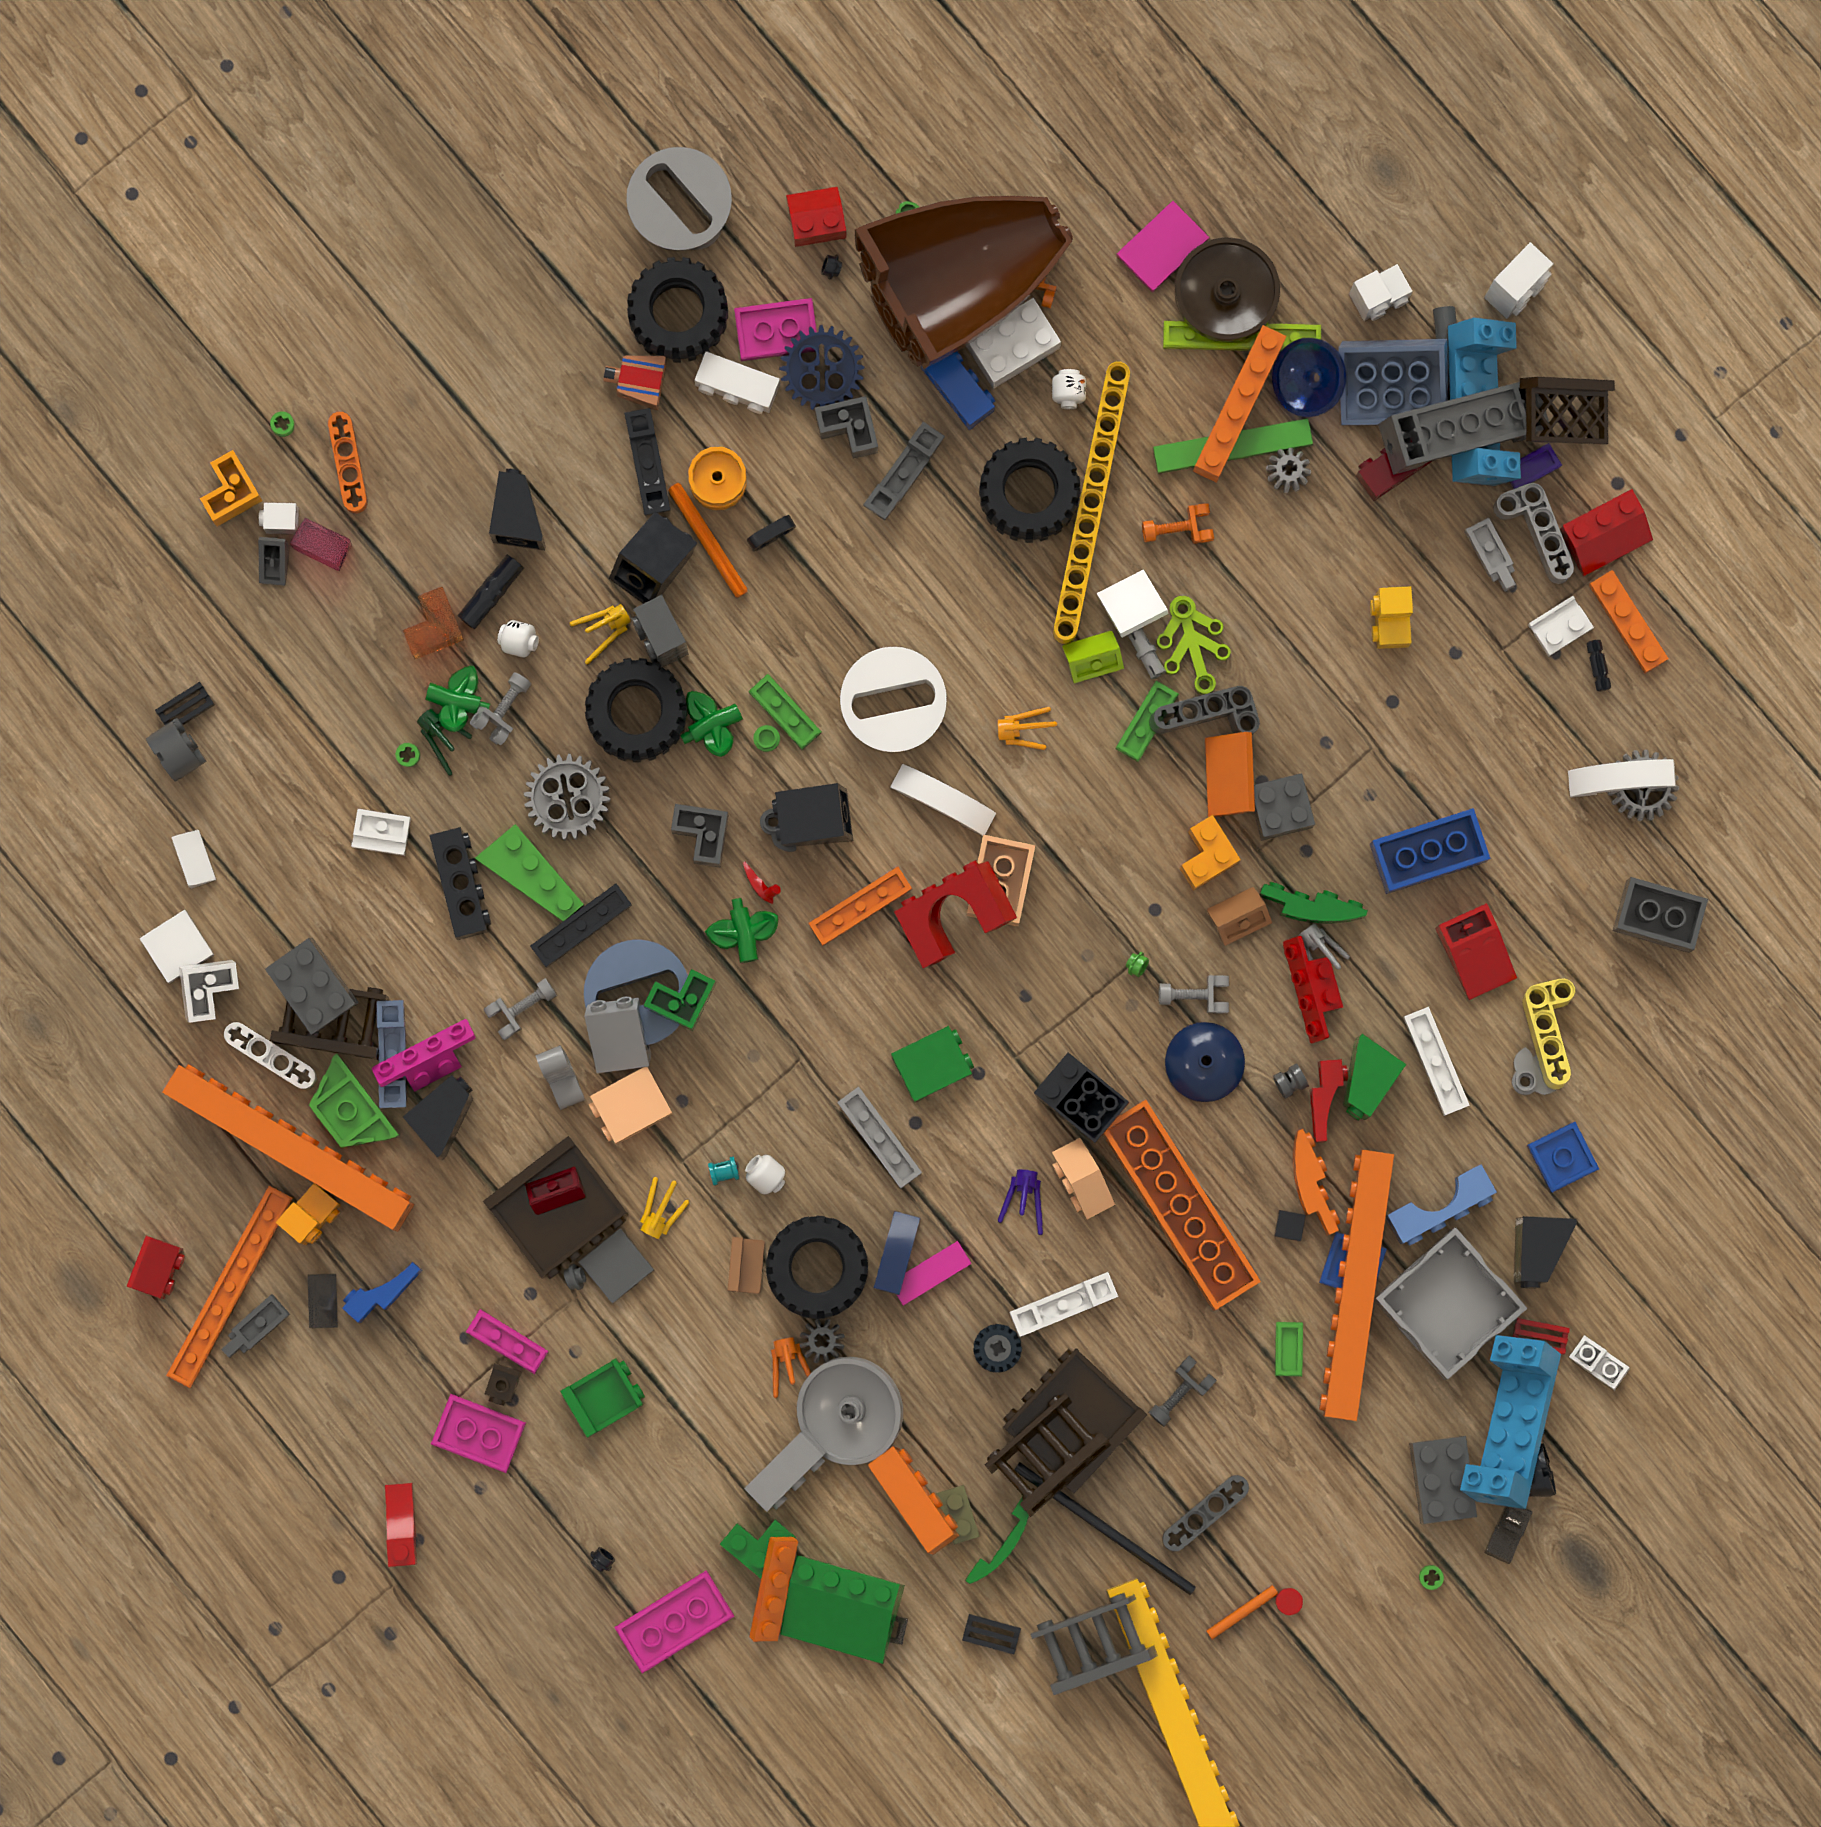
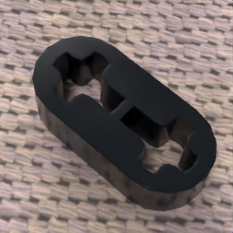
M786 515L747 538V542L753 552L758 551L794 530L796 525L791 516Z

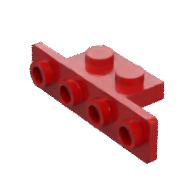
M1296 936L1283 941L1284 954L1287 958L1291 979L1295 986L1298 1005L1305 1023V1030L1310 1043L1313 1044L1329 1038L1323 1013L1341 1009L1343 1004L1329 959L1324 957L1309 961L1302 936Z

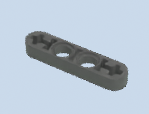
M1239 1475L1226 1479L1166 1529L1162 1536L1164 1546L1171 1551H1179L1187 1546L1247 1495L1249 1491L1247 1480ZM1233 1480L1236 1483L1241 1481L1243 1483L1241 1486L1243 1492L1241 1494L1234 1492L1229 1497L1233 1501L1229 1504L1226 1497L1219 1491L1224 1488L1225 1493H1227L1232 1488L1230 1483ZM1213 1497L1221 1498L1224 1504L1223 1509L1216 1513L1212 1512L1208 1507L1209 1500ZM1192 1514H1198L1203 1519L1201 1528L1193 1530L1188 1526V1518ZM1183 1523L1184 1528L1192 1536L1187 1538L1186 1534L1179 1538L1181 1542L1179 1546L1175 1544L1169 1545V1533L1178 1534L1182 1530L1178 1525Z

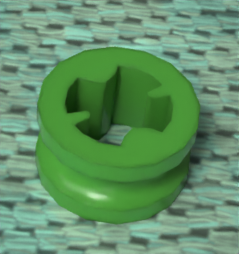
M277 412L270 420L272 431L279 437L288 436L294 430V420L287 412ZM279 418H282L284 421H290V424H286V430H282L281 427L276 429L275 424H278L277 420Z
M411 743L401 744L395 753L398 763L406 767L416 765L420 759L418 747ZM407 747L412 748L411 752H415V758H410L409 762H404L405 758H401V752H406Z
M1428 1565L1420 1571L1419 1580L1426 1589L1435 1590L1442 1585L1444 1575L1438 1567ZM1429 1570H1435V1575L1439 1574V1580H1435L1434 1585H1428V1580L1424 1581V1575H1428Z

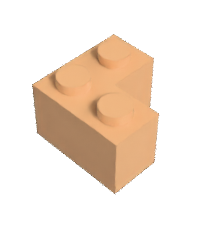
M1081 1138L1052 1152L1056 1161L1052 1166L1059 1179L1065 1178L1062 1180V1183L1068 1194L1073 1193L1074 1196L1070 1200L1076 1212L1082 1210L1086 1219H1089L1115 1205L1099 1167Z

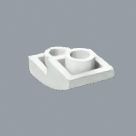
M1585 1335L1569 1356L1571 1360L1614 1391L1630 1370L1627 1365L1609 1354L1607 1350Z

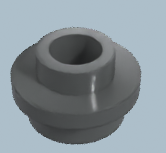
M571 1264L568 1269L564 1270V1278L569 1289H583L586 1282L584 1270L581 1267L578 1268L576 1264Z

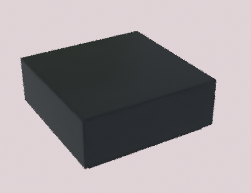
M1279 1210L1274 1237L1301 1241L1306 1215Z

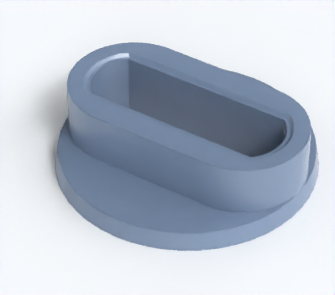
M647 940L623 941L602 952L590 967L584 984L585 1007L597 1001L600 993L668 972L677 977L679 982L678 993H680L688 975L681 961L664 946ZM643 1005L639 1007L646 1045L665 1039L678 1028V1024L645 1009Z

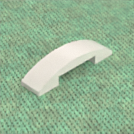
M1673 759L1609 763L1568 771L1570 797L1590 796L1601 792L1629 789H1656L1676 786Z
M902 764L890 787L956 820L962 826L981 836L986 834L996 815V812L960 791Z
M1106 1272L1009 1313L1017 1333L1021 1337L1118 1297L1109 1273Z

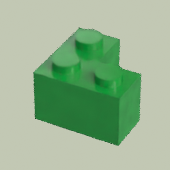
M691 969L680 993L655 981L643 1006L645 1009L693 1031L717 983L715 980Z
M776 1519L759 1540L737 1523L720 1545L761 1579L770 1537L795 1538L796 1536Z

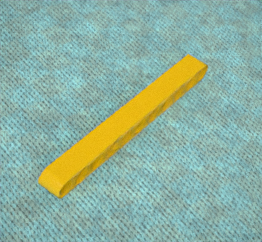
M1116 361L1111 363L1105 375L1053 628L1054 638L1061 644L1071 643L1078 631L1130 377L1129 367L1123 362ZM1115 370H1119L1124 374L1125 378L1121 381H1115L1111 378L1110 374ZM1108 396H1115L1119 399L1120 403L1115 407H1111L1106 403L1105 399ZM1104 421H1110L1114 425V429L1110 432H1105L1101 429L1100 424ZM1099 446H1104L1108 449L1109 455L1099 457L1096 455L1095 449ZM1093 472H1100L1104 480L1100 483H1095L1090 479L1089 475ZM1088 497H1094L1098 500L1099 505L1096 508H1088L1084 500ZM1088 522L1093 526L1094 530L1089 534H1084L1080 531L1079 525ZM1077 548H1084L1088 552V557L1086 559H1078L1075 557L1074 551ZM1073 573L1080 574L1083 582L1079 585H1073L1069 581V576ZM1067 599H1073L1077 602L1078 608L1069 611L1064 607L1063 602ZM1067 624L1072 628L1073 633L1069 636H1062L1058 631V627Z

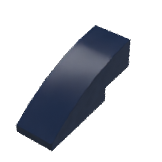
M894 1211L874 1289L900 1295L920 1221L919 1217Z

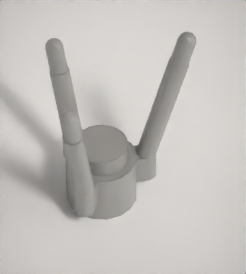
M1316 924L1311 925L1298 935L1302 936L1309 961L1313 960L1309 948L1312 951L1320 948L1337 970L1341 969V965L1324 945L1326 942L1345 959L1350 958L1326 934L1324 929H1319Z

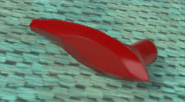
M746 861L743 862L746 876L753 890L761 899L773 904V897L781 893L780 887L774 884L768 888Z

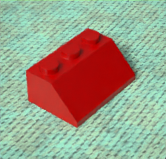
M1633 489L1573 519L1560 528L1564 542L1583 577L1653 541L1645 511Z

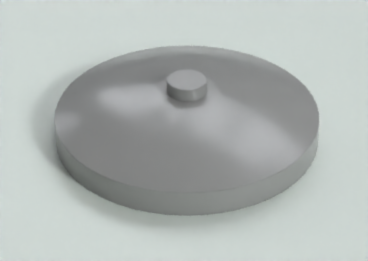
M840 1357L822 1364L807 1377L798 1395L797 1418L801 1431L805 1429L827 1451L823 1455L824 1458L839 1464L858 1465L878 1458L893 1445L902 1427L903 1403L895 1382L881 1367L871 1361L858 1357Z

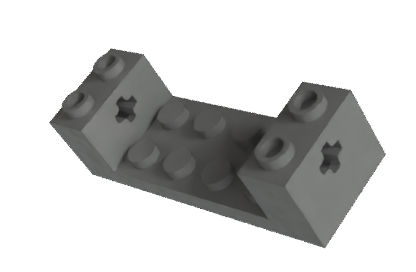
M1520 382L1391 415L1379 423L1378 426L1393 475L1417 469L1429 461L1460 454L1476 448L1512 440L1513 443L1526 440V389H1520ZM1536 394V406L1539 409L1543 404V400ZM1545 411V413L1543 414V416L1545 417V419H1546L1547 422L1549 423V419H1548L1547 413H1546V411ZM1539 421L1536 423V436H1539L1544 430Z

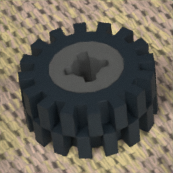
M1001 1324L987 1326L979 1332L974 1341L973 1352L976 1361L982 1368L990 1372H1005L1013 1368L1019 1361L1022 1352L1021 1340L1017 1333L1008 1326Z

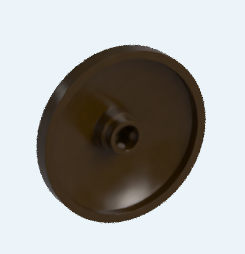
M1217 238L1200 244L1183 260L1176 276L1175 300L1182 318L1195 332L1215 341L1236 342L1260 332L1262 325L1266 326L1270 322L1279 302L1280 280L1273 262L1259 247L1238 238Z

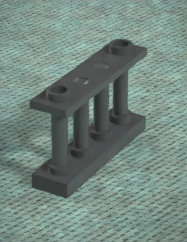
M1121 1593L1109 1598L1111 1602L1109 1604L1053 1624L1051 1619L1037 1625L1038 1630L1030 1635L1032 1639L1044 1636L1058 1672L1056 1676L1057 1681L1050 1685L1053 1695L1150 1661L1158 1656L1154 1645L1146 1648L1144 1644H1141L1126 1604L1136 1600L1135 1594L1126 1597L1125 1593ZM1116 1609L1131 1646V1649H1129L1130 1654L1121 1657L1120 1653L1116 1652L1102 1613ZM1091 1617L1107 1656L1105 1658L1106 1663L1098 1666L1091 1659L1078 1622ZM1064 1627H1068L1082 1663V1667H1080L1082 1672L1074 1675L1071 1670L1068 1671L1053 1632Z

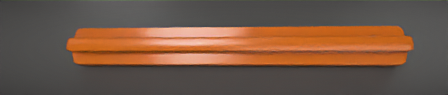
M680 483L672 485L668 489L669 494L736 598L743 596L748 592L747 587Z

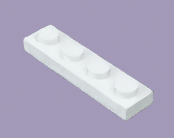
M1429 1007L1404 1016L1403 1019L1443 1115H1448L1469 1106Z

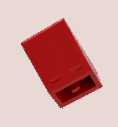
M1487 903L1448 920L1435 928L1468 1000L1517 979L1500 930Z

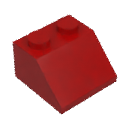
M838 186L786 195L795 247L847 238Z
M146 1236L127 1287L161 1299H165L166 1294L170 1296L175 1285V1280L172 1279L175 1270L181 1269L185 1259V1255L182 1254L183 1248Z

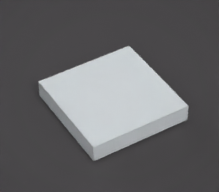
M1144 570L1097 593L1099 601L1121 638L1168 614L1166 606Z
M183 910L140 938L169 984L180 977L179 967L201 964L214 955L186 910Z

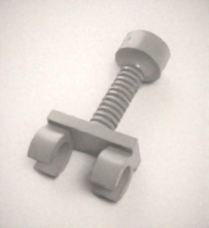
M516 672L508 680V683L511 685L510 689L494 713L486 707H479L478 712L470 721V725L480 730L486 726L488 721L496 725L497 728L494 729L489 738L496 745H502L513 730L511 726L502 720V717H504L520 692L526 693L531 686V682Z
M1208 975L1207 989L1177 990L1173 989L1171 984L1160 983L1159 1005H1170L1174 999L1207 1000V1013H1228L1229 1002H1214L1213 987H1228L1229 976Z
M546 978L537 983L538 988L536 992L525 997L523 1001L521 1000L516 1003L512 1008H508L504 1001L499 998L483 1009L488 1018L495 1016L502 1010L505 1013L510 1024L498 1031L503 1040L508 1039L521 1030V1027L515 1020L516 1015L522 1013L525 1009L527 1010L534 1003L536 1004L538 1000L546 999L550 1001L557 996Z

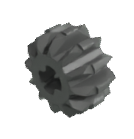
M815 1319L817 1326L815 1330L809 1323L805 1325L811 1332L810 1335L800 1333V1337L809 1339V1342L801 1343L800 1348L810 1346L811 1349L805 1353V1357L808 1358L815 1352L814 1363L819 1362L820 1354L824 1355V1362H828L829 1357L827 1354L829 1352L834 1358H838L839 1355L833 1350L834 1347L844 1349V1345L836 1343V1340L843 1339L845 1336L844 1334L834 1336L833 1333L840 1326L836 1324L831 1330L828 1329L831 1322L830 1319H826L824 1327H821L819 1319ZM818 1334L821 1336L827 1334L830 1338L827 1342H830V1344L826 1348L824 1346L818 1348L814 1343L817 1342L815 1337Z

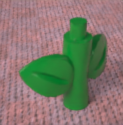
M467 666L453 673L449 678L447 688L430 682L425 698L426 701L442 706L438 715L439 721L450 732H457L465 727L468 721L467 713L476 714L479 707L490 708V703L483 702L480 696L474 695L478 688V675L474 666Z
M696 691L688 692L686 697L687 711L695 723L688 726L689 731L680 735L684 744H687L693 740L695 743L704 740V745L711 754L719 757L725 756L733 746V735L726 727L743 720L737 705L732 704L717 710V705L710 696Z
M742 898L732 899L733 910H730L731 919H722L713 923L707 928L705 934L719 948L729 949L738 945L740 963L758 960L756 940L764 941L772 937L778 927V915L770 911H758L750 917L748 907H743Z

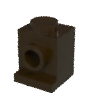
M494 1363L485 1394L490 1396L488 1401L504 1406L505 1401L511 1403L522 1372ZM500 1380L506 1382V1388L503 1391L498 1390L496 1386Z

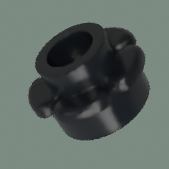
M837 254L835 257L827 255L822 265L821 275L827 276L829 280L833 276L838 277L842 268V262L838 261L839 256Z
M598 1547L595 1552L592 1551L590 1553L592 1557L590 1563L595 1569L600 1572L611 1570V1565L615 1562V1558L610 1552L602 1547Z

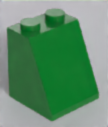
M1364 1034L1358 1036L1353 1044L1343 1106L1347 1108L1346 1113L1357 1121L1360 1119L1366 1120L1371 1117L1406 1066L1403 1061Z

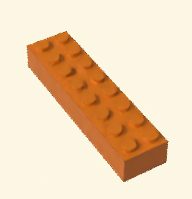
M1147 1100L1142 1101L1118 1116L1105 1131L1103 1137L1212 1310L1219 1309L1260 1283L1261 1281Z

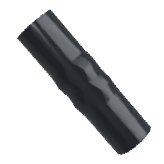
M506 554L457 616L475 630L489 611L498 603L499 599L506 593L524 567Z

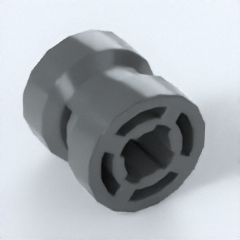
M1297 1063L1290 1066L1287 1072H1279L1273 1075L1275 1084L1284 1099L1292 1096L1293 1092L1297 1089L1303 1090L1309 1087Z

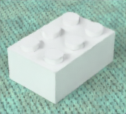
M1530 242L1494 279L1484 298L1506 319L1512 313L1517 316L1526 307L1530 297H1535L1545 287L1544 285L1547 283L1548 278L1552 275L1549 270L1553 263Z
M1032 298L1017 307L1002 322L966 347L994 389L1059 350L1061 341L1035 299Z

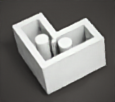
M1398 264L1381 273L1376 270L1355 281L1349 296L1363 321L1369 318L1375 321L1386 314L1385 310L1394 306L1397 309L1409 302L1408 298L1413 291Z
M233 960L179 967L185 1017L189 1023L216 1019L213 992L239 989L236 962Z

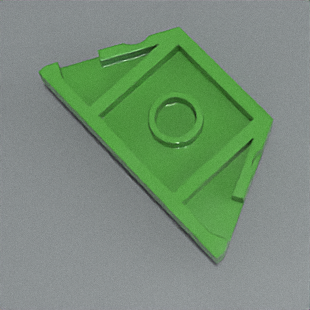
M336 1053L309 1106L341 1148L400 1136L341 1057Z

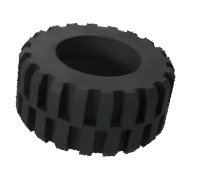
M675 257L667 258L668 262L661 263L658 260L652 263L653 267L651 269L645 268L640 273L641 277L639 280L635 279L631 286L632 291L628 294L627 313L631 330L639 345L642 344L645 351L651 355L654 353L657 356H664L666 359H672L673 363H681V359L687 358L689 362L696 360L697 355L702 354L704 356L705 352H710L709 348L712 345L716 347L720 341L721 334H724L727 327L728 305L724 287L717 280L716 274L712 270H706L705 265L698 261L694 264L690 258L682 257V261H675ZM673 288H684L694 292L700 298L703 306L700 321L691 329L683 332H671L661 328L653 315L655 300L663 292Z
M1027 437L1020 438L1016 443L1010 441L1004 444V448L1001 450L997 449L992 454L990 461H987L979 487L980 505L990 525L994 524L997 527L996 531L1003 535L1005 533L1010 536V539L1015 541L1024 539L1025 543H1033V540L1040 539L1041 542L1047 540L1050 535L1060 533L1065 525L1067 526L1072 520L1080 497V477L1077 475V468L1074 462H1070L1068 459L1069 455L1064 450H1058L1056 444L1049 442V444L1043 443L1040 438H1034V441H1027ZM1025 467L1040 469L1050 476L1054 484L1055 493L1051 504L1045 510L1038 513H1024L1016 510L1009 504L1005 495V484L1014 471Z
M639 658V660L623 659L624 662L610 664L609 668L606 671L602 670L597 675L596 681L591 683L589 694L585 700L586 721L594 740L609 755H614L623 761H626V759L633 760V762H641V760L645 759L651 761L656 759V756L661 753L664 755L670 751L669 748L673 744L676 745L680 739V734L684 731L686 725L687 706L685 696L679 681L674 678V675L669 670H665L661 664L655 661L654 663L648 662L644 658ZM632 686L648 688L658 697L661 704V715L658 723L650 731L638 735L628 734L619 729L611 715V707L616 695Z
M808 1216L795 1222L793 1221L777 1234L768 1250L766 1276L774 1296L789 1311L805 1318L824 1319L840 1314L859 1298L868 1276V1260L861 1240L850 1227L834 1218ZM812 1242H822L832 1246L840 1255L843 1265L842 1275L838 1283L830 1290L821 1293H812L804 1290L796 1283L792 1274V1261L795 1254L801 1247Z

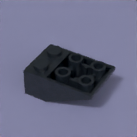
M1069 1052L1034 1092L1040 1102L1094 1143L1099 1140L1130 1103Z

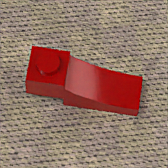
M1342 1059L1318 1062L1320 1088L1310 1089L1313 1138L1315 1143L1327 1141V1119L1333 1096L1337 1088H1342L1344 1081H1348L1347 1066L1342 1065Z
M413 1483L385 1485L388 1567L416 1565Z

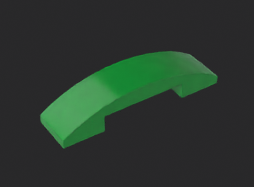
M1022 1498L1011 1512L1020 1520L990 1563L981 1558L978 1560L965 1579L969 1584L980 1580L994 1571L1009 1556L1020 1540L1029 1517L1020 1505L1023 1501Z

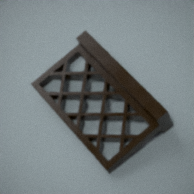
M1557 377L1520 378V389H1526V442L1608 444V392L1615 391V380ZM1536 394L1544 402L1539 409L1536 406ZM1557 395L1563 402L1559 410L1553 404ZM1576 396L1582 403L1578 411L1572 404ZM1595 397H1599V409L1597 411L1591 405ZM1547 409L1553 415L1549 423L1543 416ZM1566 410L1572 415V419L1568 424L1562 416ZM1586 410L1591 416L1588 424L1581 417ZM1539 421L1544 430L1539 436H1536V423ZM1557 422L1563 429L1559 436L1553 430ZM1576 423L1582 430L1578 437L1572 431ZM1595 424L1599 428V439H1596L1591 431Z

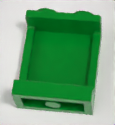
M947 1026L891 1053V1057L914 1103L972 1075L970 1069L974 1068V1065L968 1053L962 1054L959 1045L963 1043L956 1029L951 1031L950 1027Z
M615 1358L560 1391L587 1438L644 1405L641 1399L645 1398V1395L638 1383L632 1385L628 1378L632 1373L624 1360L619 1362Z

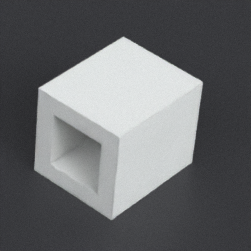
M264 503V510L259 511V526H263L266 534H298L299 508L297 504Z

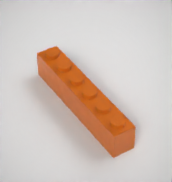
M1262 325L1193 472L1217 483L1287 336Z

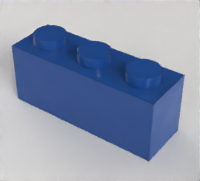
M958 351L925 369L921 365V370L968 430H971L994 412L995 406L993 403H995V399L987 389L983 391L977 384L979 379L971 369L966 370L961 364L963 359Z

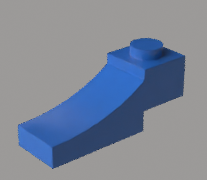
M412 1262L403 1272L382 1286L368 1291L362 1288L358 1291L353 1289L344 1298L343 1301L346 1304L342 1309L358 1323H361L377 1304L384 1310H387L422 1272V1269Z

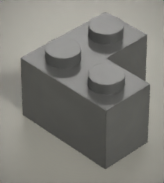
M866 396L815 408V416L821 439L847 434L853 459L878 453V443Z
M675 804L671 826L672 834L697 837L693 858L694 864L721 868L729 817L728 812Z

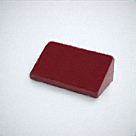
M575 1166L525 1184L530 1206L536 1215L585 1198V1192Z

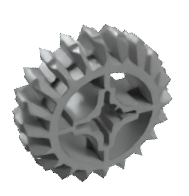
M1645 749L1642 757H1640L1639 752L1634 750L1632 752V759L1628 754L1623 755L1622 758L1624 762L1657 760L1659 753L1655 752L1649 758V751ZM1675 775V780L1677 781L1679 778L1678 775ZM1679 786L1656 789L1647 788L1644 792L1640 788L1629 789L1635 794L1637 804L1628 799L1624 790L1607 793L1610 796L1616 794L1617 798L1611 803L1612 805H1616L1618 802L1622 804L1618 809L1619 813L1628 809L1627 818L1631 819L1637 813L1638 821L1643 820L1645 813L1647 819L1651 821L1654 819L1653 811L1658 817H1661L1664 814L1662 808L1667 811L1671 809L1672 806L1668 801L1674 802L1677 797L1670 792L1678 791ZM1663 791L1660 800L1656 804L1645 806L1650 792Z

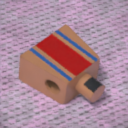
M623 356L621 368L605 367L603 381L618 384V397L653 410H658L667 365L666 357Z

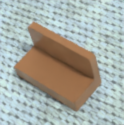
M1254 887L1207 909L1224 946L1272 923L1266 904Z
M732 1237L727 1291L760 1293L765 1246L763 1240Z

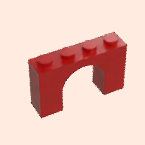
M977 860L963 866L964 872L957 875L954 872L944 877L942 885L937 887L936 884H933L923 889L921 897L916 899L915 896H912L902 901L903 907L894 911L922 968L935 965L955 953L940 920L941 907L948 896L955 895L961 897L971 906L984 933L997 930L1017 919L989 861L978 864Z

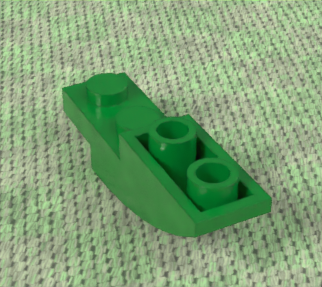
M1270 882L1269 885L1264 884L1259 894L1264 899L1283 905L1280 916L1308 923L1337 924L1363 919L1368 910L1363 909V904L1350 899L1347 903L1338 900L1337 894L1323 890V893L1318 892L1314 900L1310 901V896L1305 893L1295 891L1294 894L1284 891V886Z

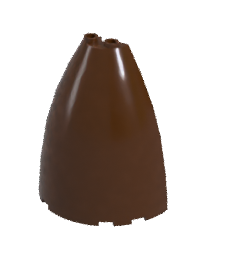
M980 196L941 201L893 214L855 229V246L858 252L861 251L862 259L859 265L864 281L867 283L871 282V299L883 324L901 352L908 351L910 362L917 367L922 365L923 369L964 348L1008 317L1051 272L1072 243L1073 236L1067 226L1060 225L1058 219H1060L1059 210L1056 205H1051L1047 197Z

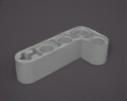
M1529 483L1501 494L1494 504L1495 515L1502 520H1509L1523 515L1547 577L1556 584L1566 582L1573 573L1574 565L1542 486L1536 483ZM1528 491L1534 492L1538 497V501L1535 503L1527 501L1525 493ZM1504 500L1511 502L1513 511H1504L1500 503ZM1535 517H1545L1547 526L1539 527L1535 523ZM1546 540L1554 541L1557 545V550L1553 552L1548 551L1545 548L1544 542ZM1557 566L1566 569L1563 576L1561 572H1555Z
M561 1045L535 1055L544 1078L550 1084L560 1110L585 1100L569 1058Z

